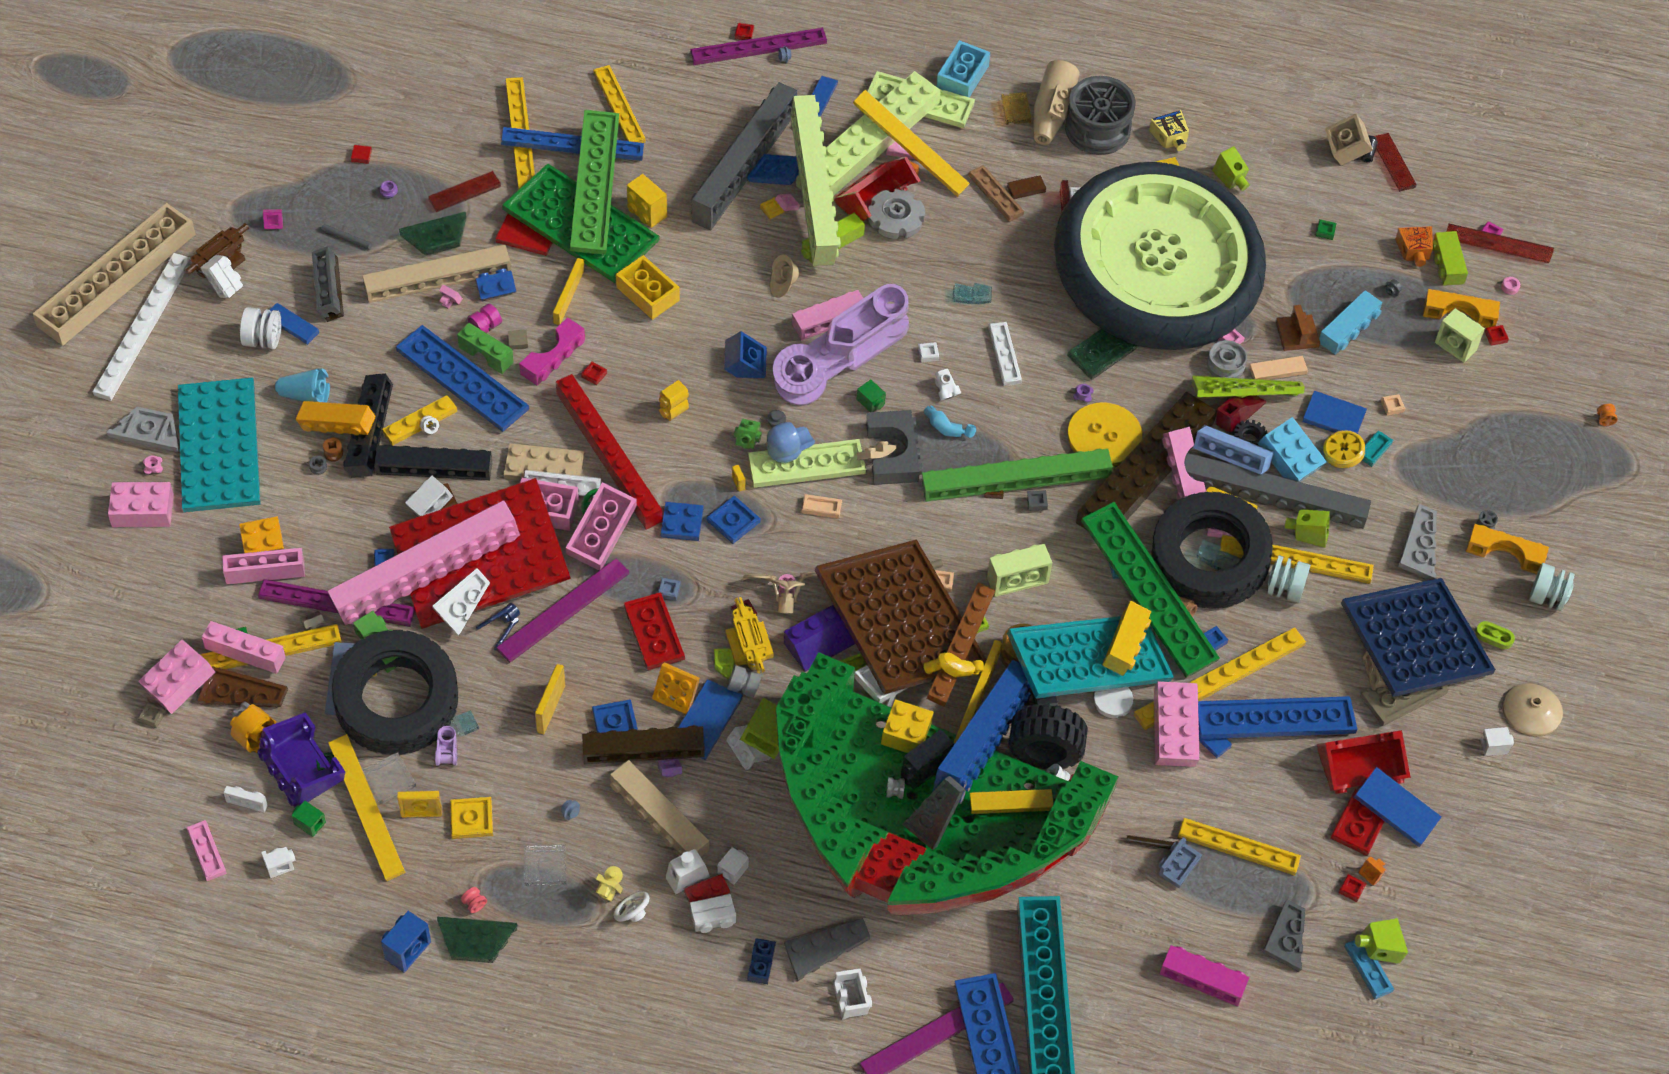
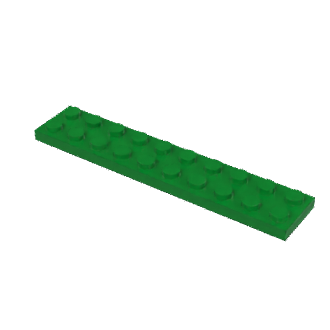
M1112 502L1083 517L1081 522L1135 603L1151 611L1149 616L1151 620L1150 625L1184 676L1187 678L1217 662L1220 657L1116 503Z

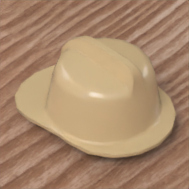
M787 255L778 256L772 265L770 291L774 297L780 298L787 294L799 276L797 265Z

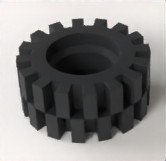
M1248 419L1245 423L1241 421L1240 425H1236L1233 436L1259 446L1257 443L1268 432L1267 430L1265 431V426L1261 427L1260 422L1255 424L1256 420H1252V423H1250ZM1251 434L1255 436L1257 440L1249 441L1245 439L1243 435Z

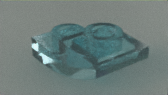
M955 283L953 287L952 302L964 304L991 303V286L974 283L973 287Z

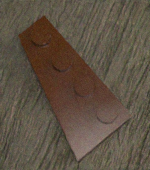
M212 666L215 673L205 682L198 698V704L240 706L245 701L249 705L281 707L288 688L281 684Z

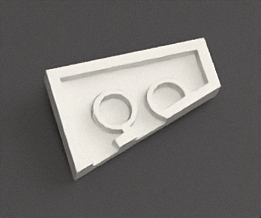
M476 568L435 603L432 608L454 633L459 636L490 582Z

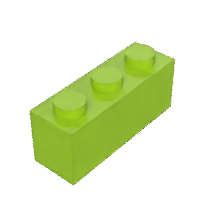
M1457 231L1436 232L1432 251L1435 253L1434 260L1435 264H1438V276L1442 279L1443 286L1465 284L1468 271Z

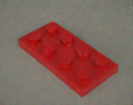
M661 592L624 602L626 614L647 670L661 667L664 662L672 664L685 660V654Z

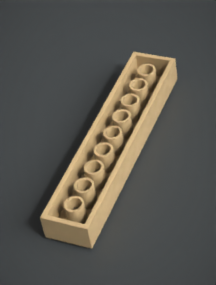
M168 203L163 205L33 313L36 326L62 346L194 237L196 234L193 221Z

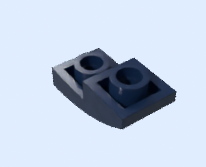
M755 939L747 981L768 985L776 947L775 941Z

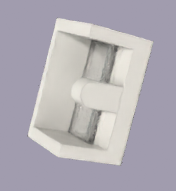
M861 969L836 972L833 986L842 1020L848 1017L867 1015L870 1007H872L871 996L867 995V980L865 976H862Z

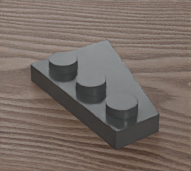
M1287 899L1262 953L1297 972L1302 970L1301 954L1303 952L1302 937L1305 924V908Z

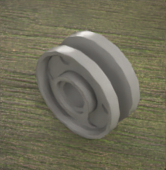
M1224 340L1215 343L1209 351L1207 360L1209 372L1214 377L1239 378L1245 371L1247 363L1246 350L1234 341Z

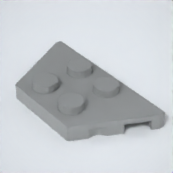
M136 407L128 416L119 421L120 424L116 428L107 431L109 438L178 452L174 417L170 413Z

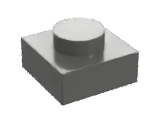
M1046 490L1027 491L1028 511L1048 510Z

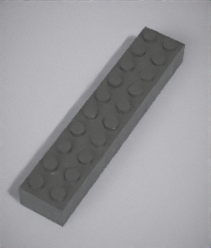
M779 82L775 88L773 87L770 90L769 96L762 101L759 110L754 112L751 121L745 124L742 133L737 135L734 144L728 147L725 156L719 159L717 167L711 170L709 178L702 182L700 190L692 196V223L710 231L713 229L748 181L747 177L764 154L769 152L790 123L793 97L797 96L796 89Z

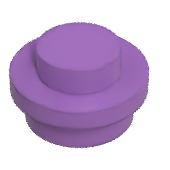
M385 181L380 186V194L384 197H393L398 192L397 185L392 181Z

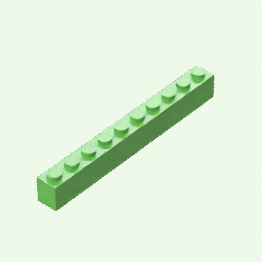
M1095 449L1093 451H1078L1076 453L1058 454L1055 456H1040L1032 459L1023 458L1016 461H1003L1001 463H985L978 466L947 468L939 471L931 470L922 473V487L925 502L982 495L986 492H1000L1002 490L1005 492L1105 479L1112 474L1113 466L1108 449Z

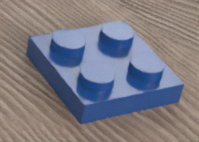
M665 502L661 538L699 541L704 505Z

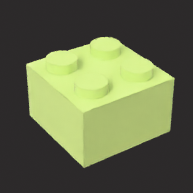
M1455 308L1442 320L1435 343L1465 363L1477 351L1485 328Z

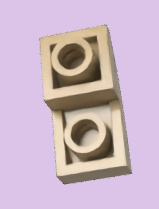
M887 441L877 442V445L864 448V452H857V460L885 457L896 450V445H888Z

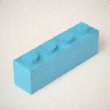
M1365 290L1321 331L1319 337L1320 344L1335 355L1340 350L1343 351L1351 339L1355 340L1362 329L1365 330L1369 326L1373 318L1377 319L1382 312L1380 310L1382 302Z

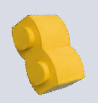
M679 380L660 392L659 412L663 418L671 421L688 410V389Z

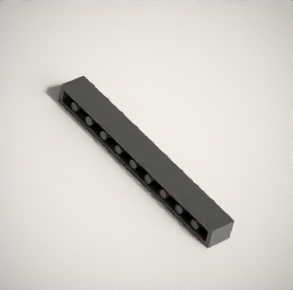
M1189 453L1186 454L1184 464L1187 473L1194 480L1204 482L1205 489L1215 487L1243 499L1258 501L1259 503L1277 506L1281 509H1289L1297 513L1299 510L1330 511V520L1335 523L1350 525L1354 528L1364 529L1371 500L1267 473L1260 475L1240 466Z

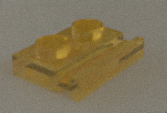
M1026 92L1009 93L1006 96L1001 94L1006 125H1009V123H1031V113Z

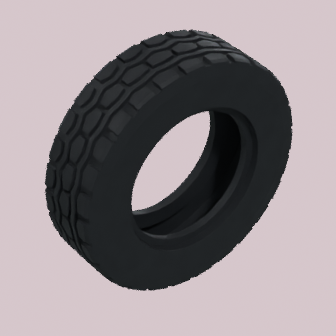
M1199 492L1174 502L1161 515L1154 530L1152 558L1179 597L1192 600L1197 607L1226 608L1234 604L1237 605L1245 601L1246 598H1250L1263 585L1270 569L1273 549L1272 534H1270L1271 531L1268 523L1265 522L1261 513H1258L1257 509L1248 504L1247 501L1222 492ZM1208 528L1219 529L1229 533L1240 543L1244 555L1236 565L1229 569L1216 572L1205 571L1193 566L1186 560L1181 552L1180 545L1188 535L1195 531Z
M386 630L365 637V639L359 640L352 648H349L336 666L337 670H335L332 679V698L338 722L342 729L345 730V733L352 740H355V743L363 748L366 747L367 750L386 755H403L419 751L421 748L424 749L431 745L433 741H436L438 730L443 726H450L451 720L454 719L458 706V685L455 668L444 649H441V646L436 642L431 641L430 638L422 634L419 635L408 630ZM389 657H397L388 664H385L382 660ZM391 667L411 669L420 674L429 686L427 698L419 709L407 716L398 718L380 716L371 711L362 699L363 689L373 675Z

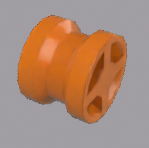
M1603 404L1597 408V414L1600 416V425L1611 426L1618 421L1615 414L1616 408L1613 404Z

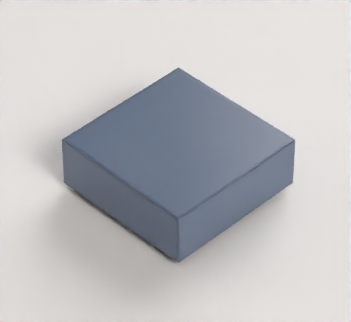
M661 578L658 593L661 592L664 599L676 601L681 581Z

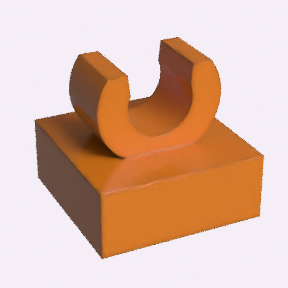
M1370 856L1366 859L1358 873L1374 886L1386 871L1383 867L1385 863L1380 858L1375 860Z

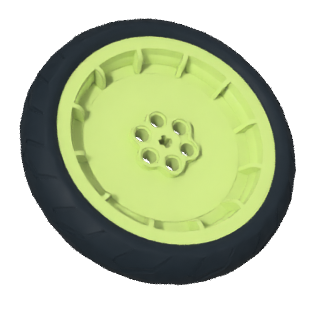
M1138 162L1111 168L1094 176L1077 190L1065 206L1058 220L1054 249L1056 266L1066 292L1078 309L1095 325L1128 343L1162 350H1184L1207 345L1229 334L1238 327L1252 312L1263 290L1266 254L1263 240L1254 219L1245 206L1220 183L1190 168L1162 162Z

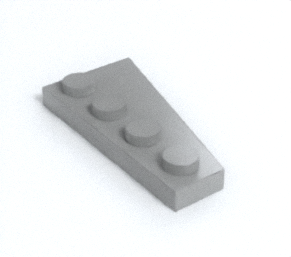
M1419 504L1416 507L1398 567L1427 580H1433L1436 578L1434 566L1436 565L1435 533L1437 511Z

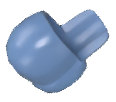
M791 422L775 425L767 434V451L773 460L780 463H787L797 459L803 450L813 446L815 443L806 427L795 428Z

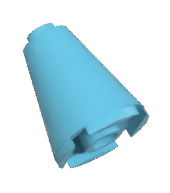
M318 368L280 377L275 383V391L278 392L279 396L301 402L327 403L330 383H326L325 377H328L325 369Z

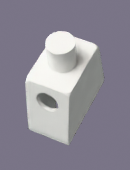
M696 849L684 852L681 856L671 860L666 873V880L675 894L710 877L707 867Z

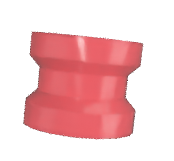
M477 887L470 888L461 897L462 903L468 905L470 913L478 912L487 903L486 897L480 895V890Z

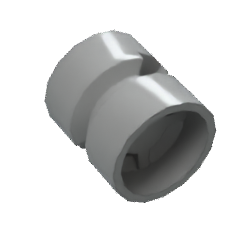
M735 665L730 675L727 689L736 693L742 690L743 695L754 698L762 674L754 671L747 673L746 668Z

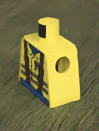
M1181 110L1151 119L1149 131L1164 148L1167 149L1175 146L1177 151H1182L1186 148L1185 143L1188 139L1189 129Z

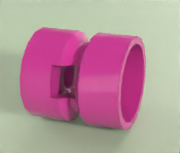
M490 303L480 308V312L476 311L467 317L468 323H471L485 333L489 332V328L494 329L502 323L501 315Z

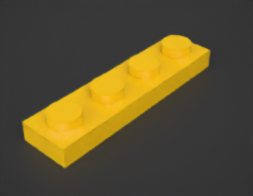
M446 395L383 428V434L393 446L422 431L420 421L423 417L432 416L439 422L456 413L457 407ZM428 421V424H426V427H429L430 425H433V423H432L431 421Z

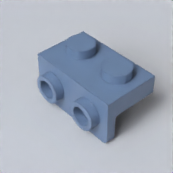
M1184 837L1180 842L1175 841L1170 849L1172 852L1168 858L1165 856L1159 864L1161 868L1159 876L1177 888L1181 887L1202 858V854L1185 844L1187 839Z

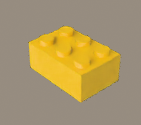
M644 255L616 274V288L652 320L680 301V287Z

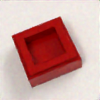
M737 23L735 39H752L754 25Z
M354 145L351 162L369 164L372 147Z
M1503 325L1485 328L1484 332L1490 346L1508 343L1509 338Z
M592 361L581 373V377L597 386L607 374V369Z
M1348 874L1338 893L1357 902L1367 883Z

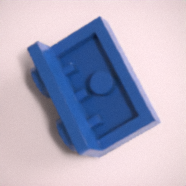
M500 269L495 271L496 274L489 275V273L479 274L478 278L475 279V284H477L480 300L515 293L516 287L512 271Z

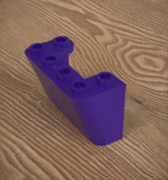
M306 712L263 728L258 750L260 760L265 762L269 774L274 776L279 789L284 791L290 806H294V808L301 805L304 801L309 802L342 782L345 777V770L337 758H332L330 765L314 741L315 725ZM316 760L320 763V768L324 767L325 770H317Z

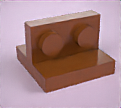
M1301 305L1293 306L1290 317L1276 319V326L1284 351L1319 348L1320 340L1312 314L1306 315Z

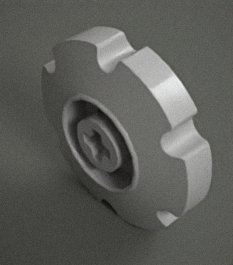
M895 189L894 192H888V190H885L873 197L871 206L868 208L872 216L868 218L871 227L878 228V233L884 237L898 239L899 236H904L908 238L918 233L925 218L924 205L920 200H914L915 195L908 191Z

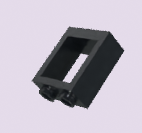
M942 730L929 737L903 758L900 776L905 779V784L909 785L913 790L937 773L939 766L954 746V742Z

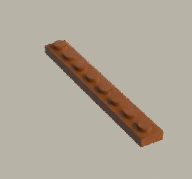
M979 582L977 583L947 653H952L961 660L966 659L996 590ZM942 669L939 670L926 699L945 707L958 677H953Z

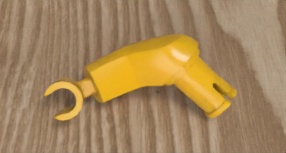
M941 653L937 659L925 662L924 670L927 674H932L942 669L953 677H966L972 674L978 675L980 671L984 670V664L981 660L970 662L961 660L952 653Z

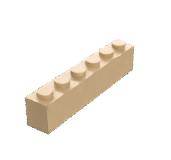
M629 760L610 774L611 788L623 796L627 805L633 806L637 810V814L641 819H646L650 823L655 833H660L664 837L663 839L669 847L673 846L678 856H681L684 852L696 849L700 857H702L709 851V840Z

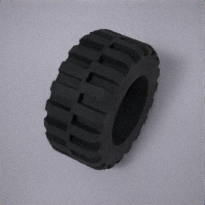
M1050 704L1025 706L1023 709L1018 710L1012 718L1008 745L1012 754L1023 763H1028L1033 767H1041V769H1047L1053 764H1058L1062 769H1066L1069 766L1076 765L1083 759L1088 727L1079 714L1073 713L1068 708L1064 709L1061 706H1051Z

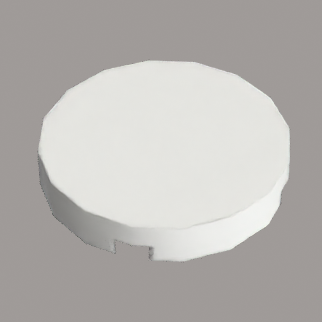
M1128 687L1095 691L1093 701L1100 714L1109 718H1118L1119 716L1127 715L1131 710L1133 695Z

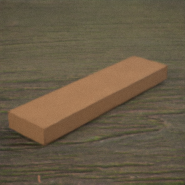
M984 165L969 172V177L1008 222L1024 215V210Z

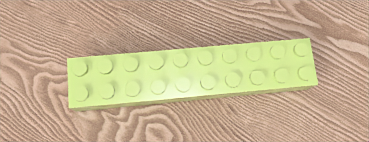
M914 71L879 102L910 129L940 103L941 90ZM865 114L826 147L825 161H828L829 165L827 176L831 177V187L829 189L833 191V196L895 142ZM798 175L796 186L801 189L800 177Z
M815 95L793 97L790 117L813 266L834 265L836 257L839 256L838 248H840L841 242L840 237H837L836 234L838 232V222L834 221L836 209L835 206H832L833 191L829 189L831 187V177L827 176L829 165L828 161H825L826 146L822 145L824 133L820 131L822 120L821 117H818L819 102H816Z

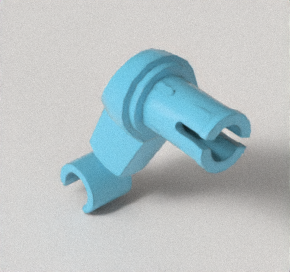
M930 405V407L927 406L924 409V414L930 419V424L944 436L961 437L964 434L971 438L975 435L976 426L967 424L966 429H963L962 424L950 422L947 416L942 411H937L934 406Z

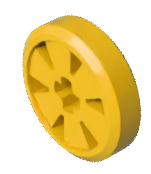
M1348 430L1337 431L1325 440L1323 446L1324 457L1334 467H1353L1364 458V440L1355 432ZM1341 448H1344V449H1345V448H1348V450H1347V451H1345V450L1341 451Z

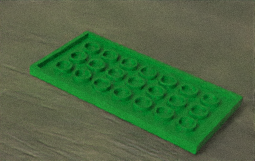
M550 164L545 165L502 205V210L575 258L583 259L584 264L613 283H616V274L645 255L660 240L659 235L611 205L606 255L570 251L577 182Z

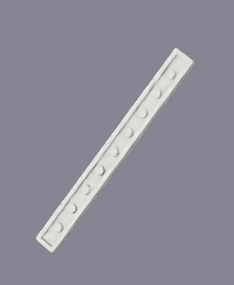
M173 253L94 388V396L109 401L113 399L185 274L184 269L190 266V257Z

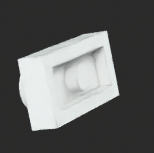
M226 786L224 796L227 803L265 813L268 805L263 794L248 792L237 786Z

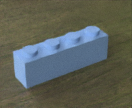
M1208 426L1197 432L1193 447L1260 475L1270 468L1274 454L1273 451Z

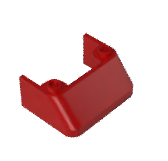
M906 156L878 165L834 196L833 200L848 215L855 213L864 221L872 216L868 208L871 206L875 195L885 190H888V192H894L895 189L906 191L908 190L907 186L918 183L921 180Z

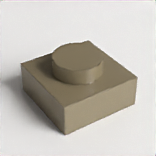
M319 611L300 618L302 625L306 629L317 628L320 626V623L324 622L323 616Z

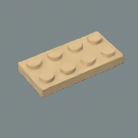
M509 444L504 479L521 480L525 476V470L581 476L585 452Z

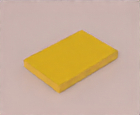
M557 664L535 711L536 728L539 734H545L565 688L563 665Z

